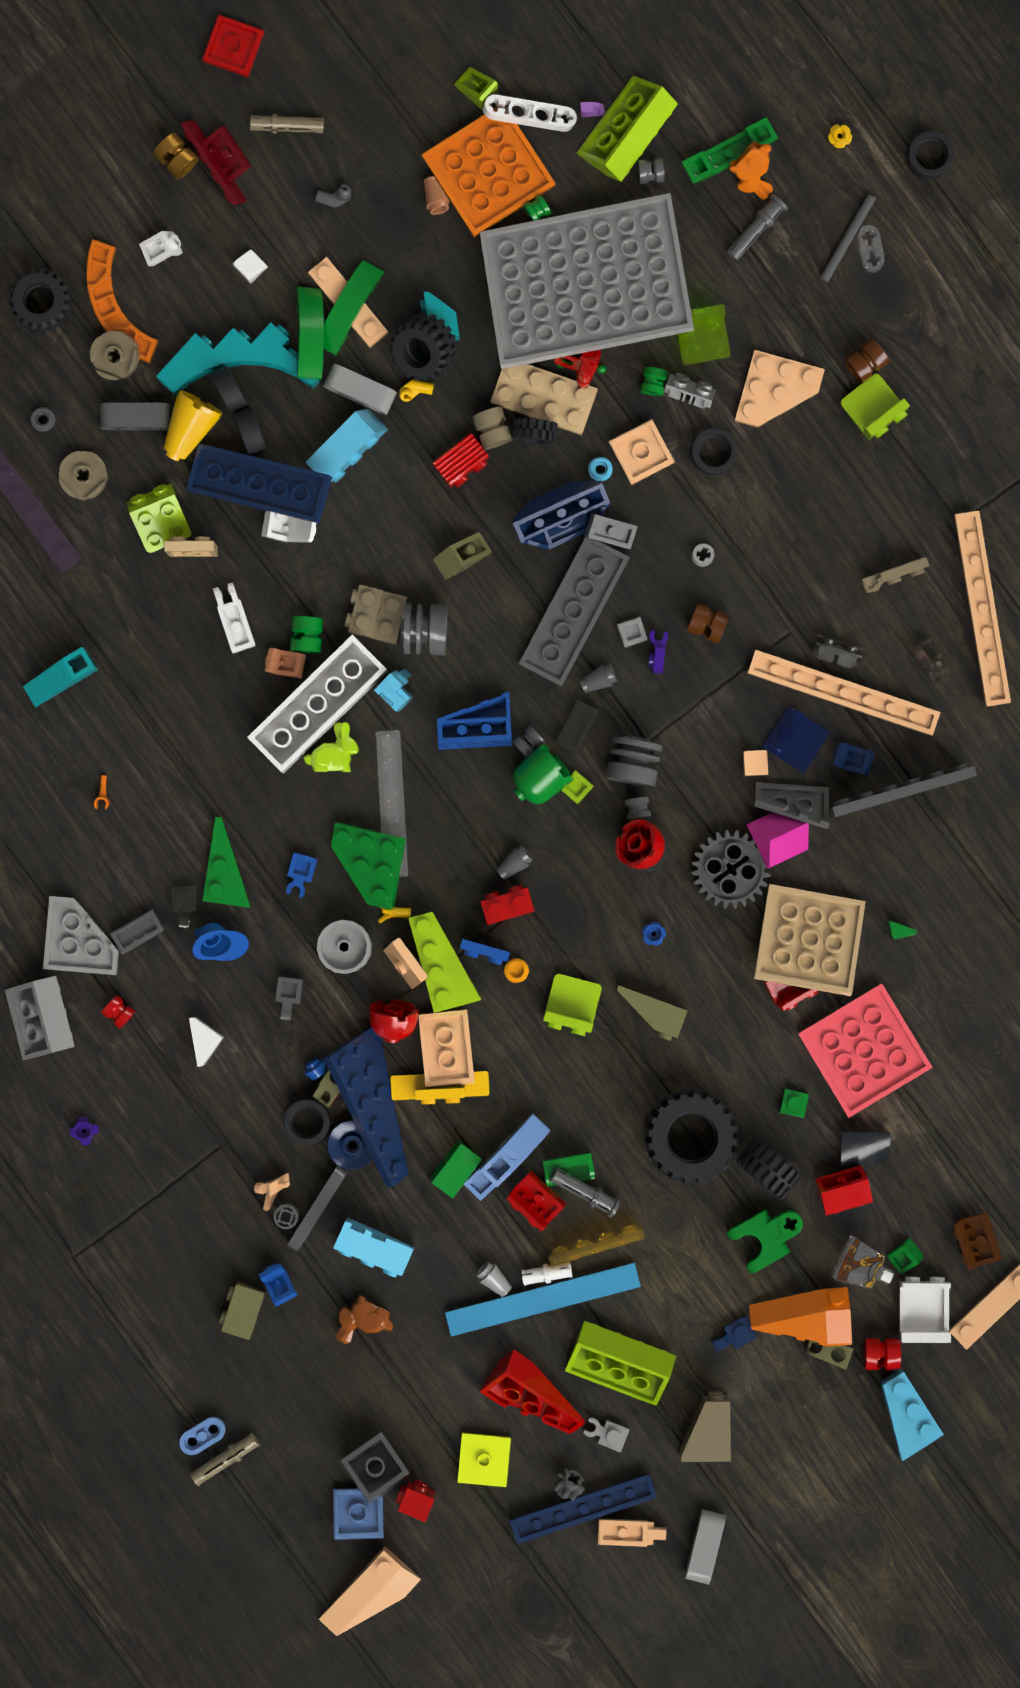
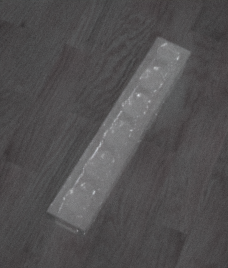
M400 730L376 732L381 832L406 838ZM407 839L405 841L399 877L409 876Z

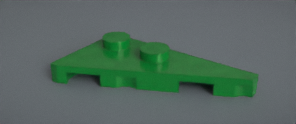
M215 817L203 901L250 908V902L222 817Z

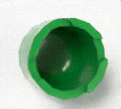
M542 743L514 769L512 774L513 782L516 786L513 790L520 800L527 799L536 805L545 803L575 780L569 775L570 771L557 755L552 756L548 751L550 748L545 743Z

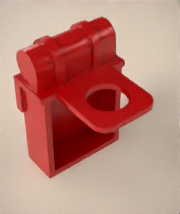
M595 350L582 353L580 359L571 355L555 358L554 362L557 365L577 371V385L580 388H586L597 370L601 351ZM561 358L569 359L573 364H567Z

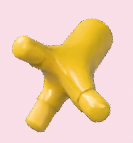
M394 907L392 910L381 908L384 915L378 919V922L382 923L394 917L410 918L411 908Z

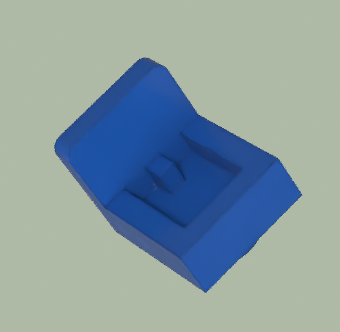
M281 1264L270 1265L264 1269V1272L259 1274L276 1307L298 1295L287 1271Z

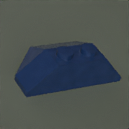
M575 481L528 501L512 520V523L522 544L551 549L585 534L591 513L603 515L610 501L601 481Z

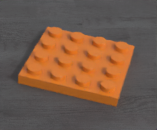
M485 115L422 154L423 160L439 181L447 197L474 238L480 232L489 229L522 208L524 203L531 202L537 195H542L556 186V183L519 126L514 123L491 120Z

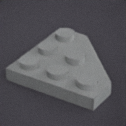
M49 896L43 969L117 975L119 950L75 898Z

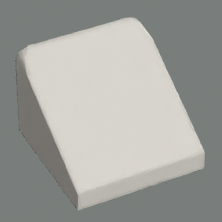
M252 250L246 252L233 263L237 271L250 284L268 268Z

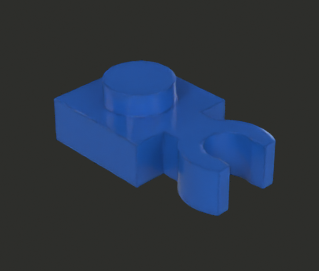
M293 853L287 876L294 879L287 886V894H290L291 889L297 886L300 888L299 897L303 898L305 895L304 881L311 883L318 859Z

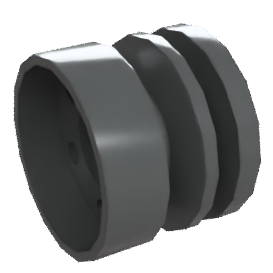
M405 603V609L401 617V642L404 654L410 655L411 644H416V655H420L422 645L428 644L430 655L446 656L447 604H431L428 615L423 614L422 604H418L417 615L412 614V603Z
M612 737V744L622 746V749H610V753L620 757L619 762H608L605 778L638 786L655 787L658 771L649 768L648 763L660 762L661 758L652 756L650 753H661L663 746L640 737Z

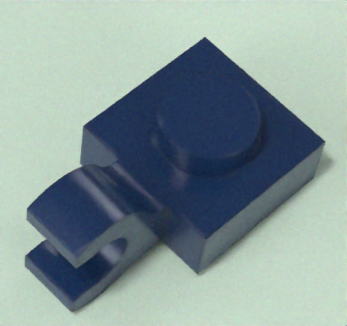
M744 1315L724 1326L726 1334L713 1340L712 1344L717 1352L726 1348L731 1343L735 1349H738L757 1337Z

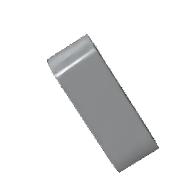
M334 363L323 384V387L383 415L388 414L397 394L396 391Z
M701 1509L686 1567L685 1579L710 1584L726 1515Z

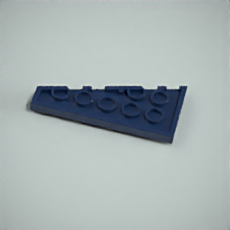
M370 1025L326 1056L324 1060L386 1187H393L408 1175L394 1101L392 1100L381 1037L373 1032Z

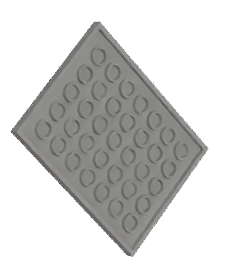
M671 193L480 232L499 361L502 369L694 331Z

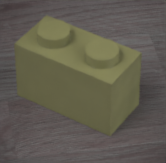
M240 1282L235 1287L231 1286L227 1296V1301H230L228 1311L223 1310L219 1324L223 1325L221 1331L250 1340L266 1291Z

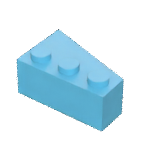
M369 408L355 411L306 463L313 471L332 476L331 482L334 481L336 483L346 474L344 470L350 465L356 464L362 458L361 454L374 446L388 429Z
M348 1217L333 1247L344 1256L350 1258L353 1256L361 1259L360 1262L373 1268L375 1265L383 1268V1273L395 1278L397 1274L403 1275L414 1250L413 1246Z
M901 1368L880 1381L898 1455L902 1461L944 1435Z

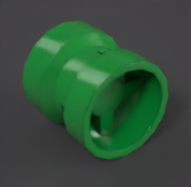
M644 367L643 376L645 379L641 384L640 392L651 396H663V381L667 378V371L655 367Z

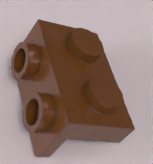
M988 1212L961 1218L954 1223L953 1234L960 1243L961 1259L967 1265L968 1270L1002 1259Z

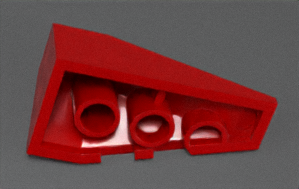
M512 1350L498 1362L479 1391L498 1405L507 1408L509 1404L521 1409L520 1414L527 1417L529 1414L542 1418L544 1424L569 1434L585 1423L580 1414L539 1368L515 1350Z

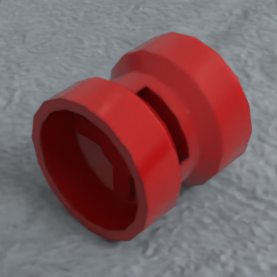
M117 995L101 1013L106 1018L115 1019L114 1025L121 1029L136 1011L130 1006L124 1007L123 999Z

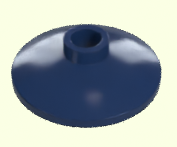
M354 1121L343 1122L332 1131L328 1140V1151L332 1160L338 1166L348 1170H357L365 1167L372 1161L369 1150ZM355 1140L357 1148L350 1149L348 1146L349 1141Z

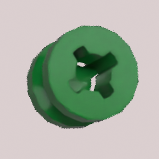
M540 194L535 197L534 201L523 204L531 221L540 220L543 217L548 218L552 215L547 203Z

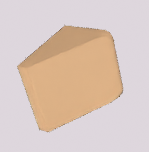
M767 750L742 752L744 776L768 775Z

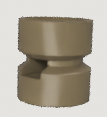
M502 407L491 408L472 417L476 430L482 433L479 439L484 450L502 446L513 440L509 426L504 425L506 417Z

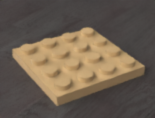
M769 884L754 979L851 996L866 901Z

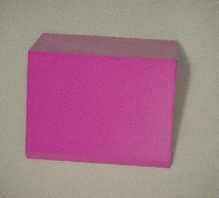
M772 812L747 824L767 869L808 850L809 823Z

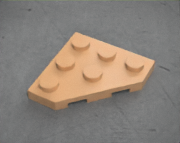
M754 350L735 421L760 427L769 420L817 395L825 369Z

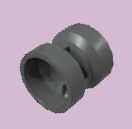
M655 158L653 161H647L646 159L638 160L640 184H648L649 181L664 183L663 158Z
M531 725L525 730V734L517 736L512 741L525 758L542 743H545Z
M291 1203L281 1204L274 1212L275 1224L282 1229L292 1228L299 1220V1211Z

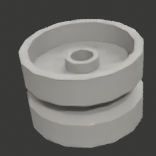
M340 920L333 922L322 930L318 938L317 952L319 959L326 968L335 973L348 974L358 971L366 965L371 956L372 943L370 936L363 926L354 921ZM342 942H346L349 945V949L346 952L339 948Z

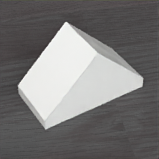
M197 1017L189 1018L197 1067L204 1066L224 1036Z

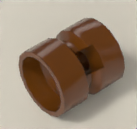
M872 338L859 347V352L853 351L843 359L850 373L861 384L873 376L874 370L880 371L890 363L884 350Z
M698 603L686 632L696 636L703 634L706 640L719 644L730 615L718 610L713 613L710 607Z

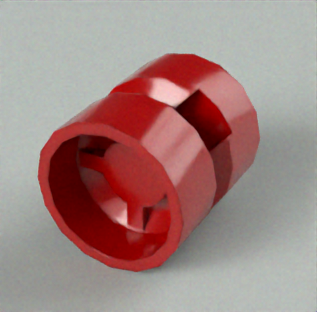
M865 1338L863 1346L864 1369L879 1370L880 1367H884L885 1370H900V1339L885 1338L881 1342L879 1338Z

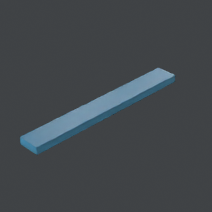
M633 1262L445 1312L450 1334L455 1336L641 1287L635 1263Z

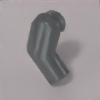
M341 185L332 194L319 190L315 201L337 208L349 201L352 195L351 189L347 185Z

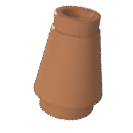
M435 176L426 178L423 182L427 210H430L432 215L446 212L449 209L448 204L450 201Z

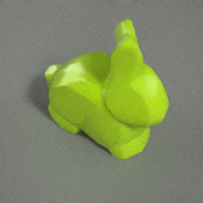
M338 722L334 725L337 737L335 743H323L315 748L311 755L304 757L305 763L311 765L314 772H351V755L357 754L359 747L357 742L349 736L350 727L347 722Z

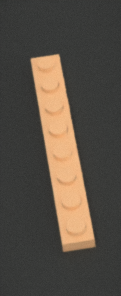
M979 511L955 514L954 519L985 706L1011 703L980 513Z
M758 650L754 652L747 673L933 736L941 713Z

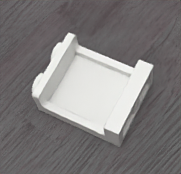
M905 1277V1281H899V1339L902 1343H951V1333L949 1332V1288H951V1283L945 1281V1277H930V1281H920V1277Z

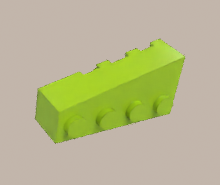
M429 912L409 918L420 963L428 977L425 981L434 1013L482 1000L434 913Z

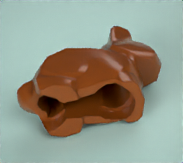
M359 1294L356 1302L352 1304L350 1309L346 1307L340 1309L339 1322L341 1328L336 1334V1339L344 1344L350 1343L353 1331L356 1328L366 1333H379L383 1330L387 1332L392 1331L393 1323L389 1320L390 1312L366 1300V1297Z

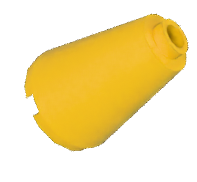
M182 390L179 391L176 397L163 447L167 451L166 456L175 461H179L180 458L186 459L222 415V412L210 403L206 404L200 400L201 398Z

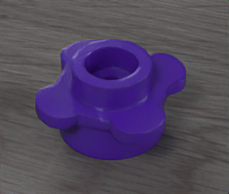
M82 1116L78 1118V1123L75 1127L70 1129V1136L76 1137L81 1141L82 1145L86 1146L91 1143L93 1135L99 1132V1127L96 1124H91L87 1117ZM82 1129H86L87 1132L83 1133Z

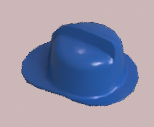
M210 923L194 930L195 943L193 944L192 952L196 958L201 960L230 961L245 954L249 941L240 932L228 931L218 923Z

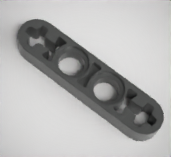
M340 1166L336 1167L289 1241L288 1247L298 1252L348 1173L346 1169Z

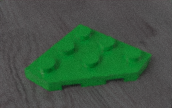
M335 823L331 848L366 903L388 910L394 909L406 838L345 823Z

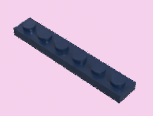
M647 1473L578 1496L573 1501L569 1499L509 1519L516 1542L520 1544L655 1499L657 1495L650 1474Z

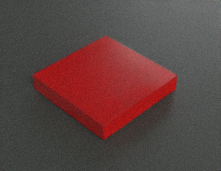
M218 14L202 61L249 77L265 32L262 29Z

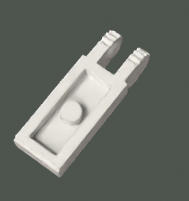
M233 582L228 584V591L233 602L224 604L221 590L218 587L214 588L213 591L218 603L217 609L232 653L255 647L256 644L242 602L238 599Z

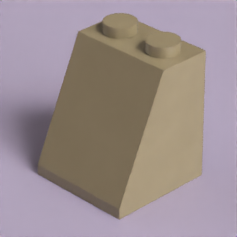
M710 1391L708 1396H702L679 1448L681 1462L731 1461L730 1400L727 1395H723L722 1391Z

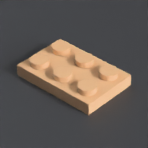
M467 1010L418 1015L426 1088L475 1083Z

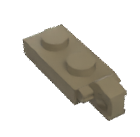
M922 557L861 579L865 593L879 591L881 584L886 581L888 585L900 582L903 575L910 573V576L914 577L925 573L924 568L929 566L928 560Z

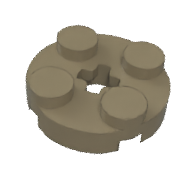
M106 332L96 338L91 346V362H93L94 367L97 369L96 372L103 378L109 380L127 378L136 370L139 363V345L131 336L124 332ZM117 349L120 359L113 362V357L109 353Z
M73 452L64 458L59 468V483L63 490L73 498L82 501L92 499L98 496L106 487L108 481L106 465L99 456L92 452ZM79 470L89 471L87 475L89 479L87 481L77 480L79 477L77 472Z

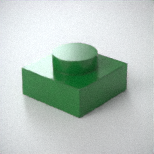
M784 1089L779 1113L804 1118L809 1094Z

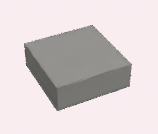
M640 617L617 624L624 648L648 640Z

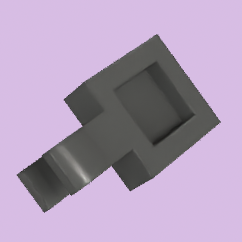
M278 977L275 1001L283 1002L281 1020L291 1021L293 1004H300L303 980Z

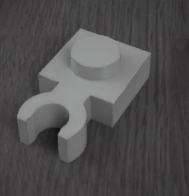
M589 1417L588 1421L594 1423L596 1427L593 1431L584 1429L583 1433L588 1437L599 1436L598 1444L621 1453L630 1429L610 1420H606L603 1426L600 1425L596 1418Z

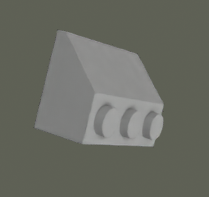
M56 976L32 981L5 990L23 1061L75 1047Z

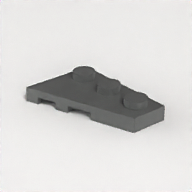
M756 782L755 807L828 829L829 787Z

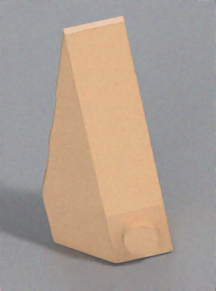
M384 1546L323 1613L319 1620L338 1636L405 1598L421 1578Z

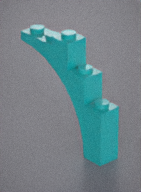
M270 323L252 344L249 343L252 339L243 330L237 332L232 328L214 349H212L214 344L206 336L203 335L200 338L195 333L156 377L176 397L179 391H183L191 383L225 365L227 367L240 365L265 366L281 370L297 378V353L292 348L285 349L290 344L287 337L289 333L279 324L275 327ZM298 378L312 389L320 383L318 379Z

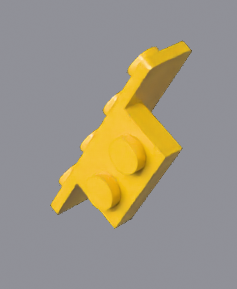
M487 1071L474 1072L475 1083L435 1088H426L424 1074L391 1076L392 1100L415 1099L421 1100V1104H436L435 1099H445V1103H460V1098L488 1096L489 1075Z

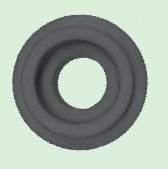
M46 407L37 408L31 415L32 426L40 432L51 430L55 424L54 413ZM41 416H47L48 421L45 424L39 422Z

